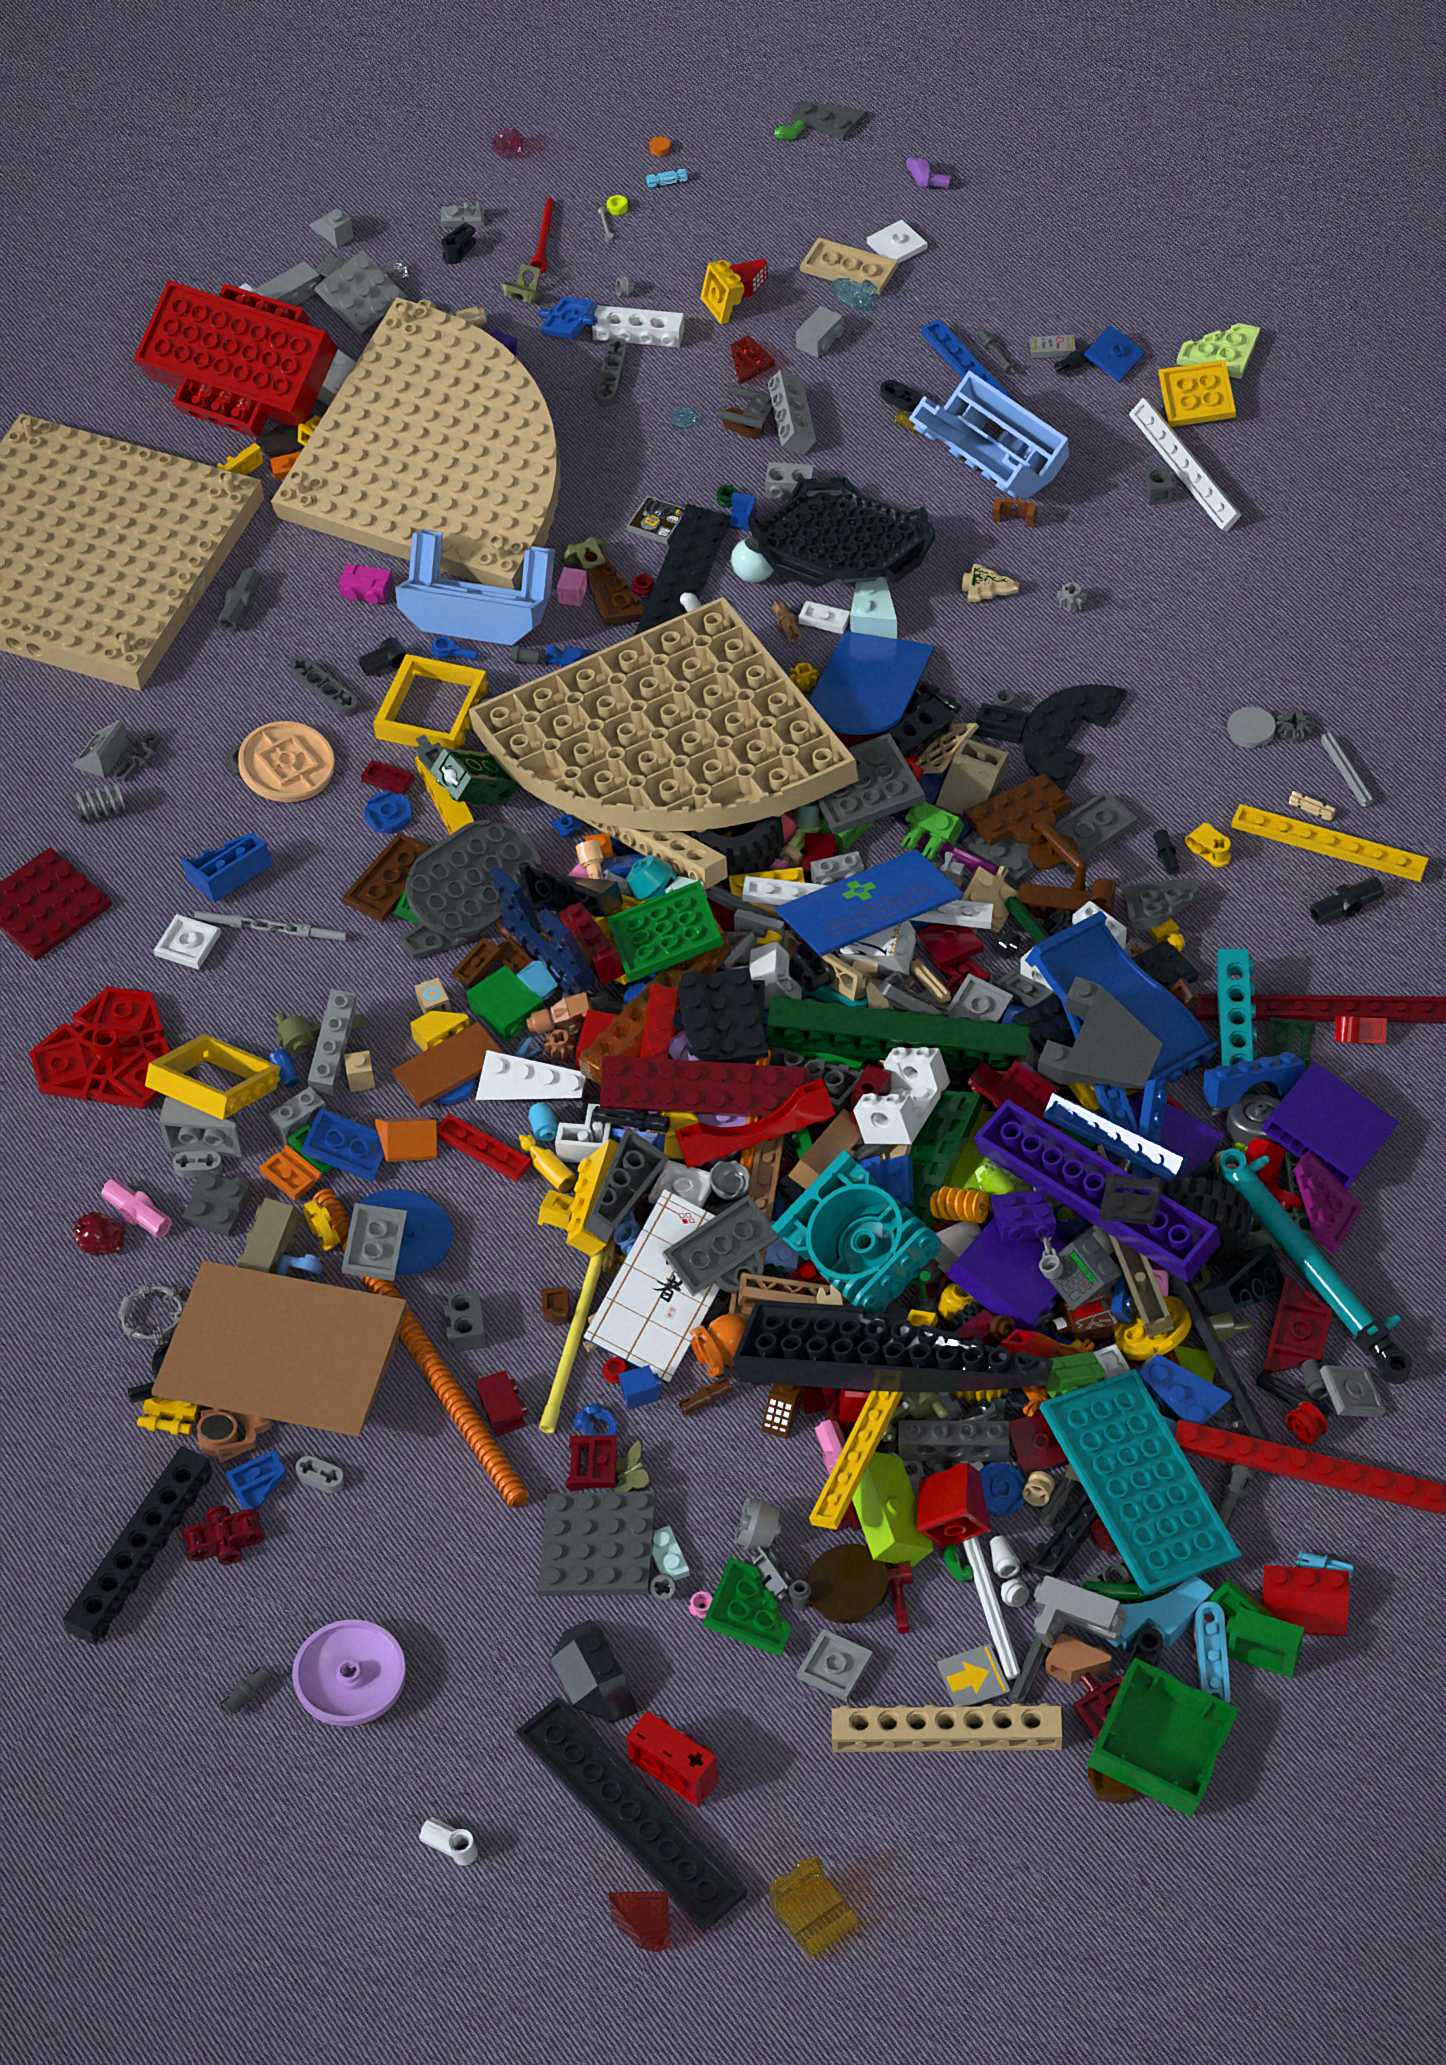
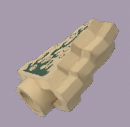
M974 564L971 573L964 572L962 592H968V602H980L982 599H992L996 595L1007 596L1019 592L1020 583L1011 578L999 576L996 571L989 570L986 566Z

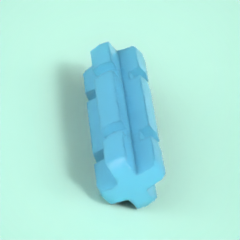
M684 168L678 169L677 172L672 170L657 173V176L655 174L646 176V183L649 188L657 187V184L663 186L677 183L678 180L679 182L688 180V173Z

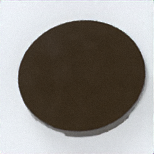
M842 1544L824 1552L811 1566L806 1581L811 1586L809 1600L814 1609L823 1618L840 1624H850L864 1620V1617L871 1614L878 1606H882L890 1588V1577L885 1563L873 1560L869 1547L860 1544Z

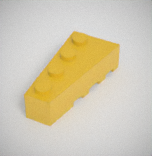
M609 1139L591 1156L584 1158L580 1162L578 1172H580L579 1178L574 1187L576 1192L575 1199L570 1208L572 1215L567 1226L568 1237L566 1243L591 1257L608 1243V1241L606 1243L584 1227L619 1144L612 1139Z

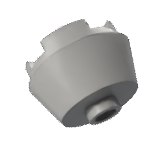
M747 1497L741 1511L743 1514L740 1524L736 1529L734 1542L743 1546L744 1550L758 1549L759 1546L769 1549L773 1539H777L780 1533L781 1523L778 1522L780 1510L762 1497L758 1499Z

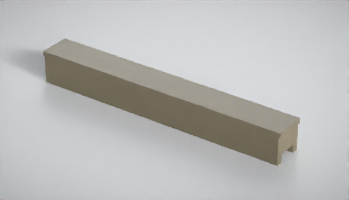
M1103 1145L1097 1146L1098 1150L1093 1152L1108 1160ZM1107 1233L1148 1338L1173 1330L1174 1326L1148 1258Z

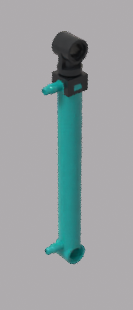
M1228 1149L1221 1154L1218 1167L1220 1178L1234 1187L1236 1192L1240 1191L1244 1195L1255 1216L1355 1336L1356 1345L1366 1357L1370 1355L1382 1369L1384 1379L1392 1384L1404 1383L1408 1379L1412 1359L1406 1351L1400 1350L1394 1341L1389 1338L1390 1330L1401 1322V1317L1395 1315L1382 1322L1380 1318L1375 1319L1255 1174V1172L1269 1162L1268 1156L1264 1155L1247 1164L1246 1157L1240 1150ZM1235 1164L1238 1168L1231 1169L1226 1165ZM1399 1364L1403 1367V1369L1395 1370L1391 1367V1365Z

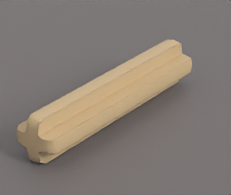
M921 959L911 960L909 964L911 966L910 970L941 1004H944L946 1001L949 1002L951 1000L950 991Z

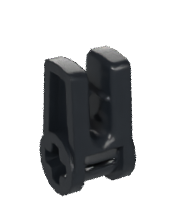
M463 223L442 239L444 262L448 264L459 263L476 245V239L472 237L475 234V227Z

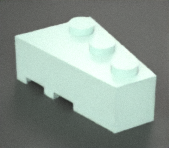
M879 577L875 581L856 582L850 614L851 632L897 639V618L885 578Z

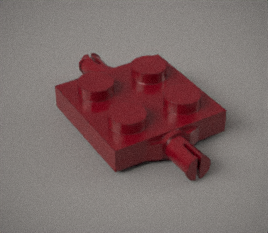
M1086 1672L1080 1677V1681L1089 1691L1083 1698L1073 1703V1710L1096 1740L1123 1680L1120 1675L1109 1682L1097 1684L1090 1672Z

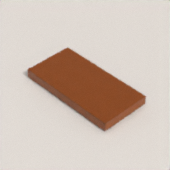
M476 1022L392 1069V1072L416 1105L422 1108L481 1075L487 1050L503 1052L480 1023Z

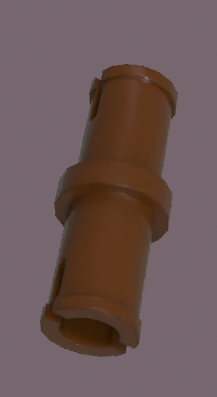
M725 1376L707 1387H699L697 1392L682 1400H678V1404L684 1415L688 1416V1414L705 1405L707 1407L713 1405V1401L728 1393H732L733 1388Z

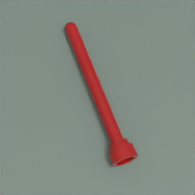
M553 198L546 200L537 252L530 261L531 266L541 268V273L546 271L548 264L545 251L555 203Z

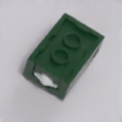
M443 748L430 770L436 777V782L447 789L453 800L460 803L464 801L474 804L483 803L491 806H506L519 785L502 769L490 753Z

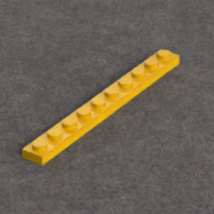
M912 1309L907 1318L911 1325L918 1327L927 1325L935 1328L938 1322L936 1313ZM871 1391L809 1517L811 1525L837 1530L903 1392Z

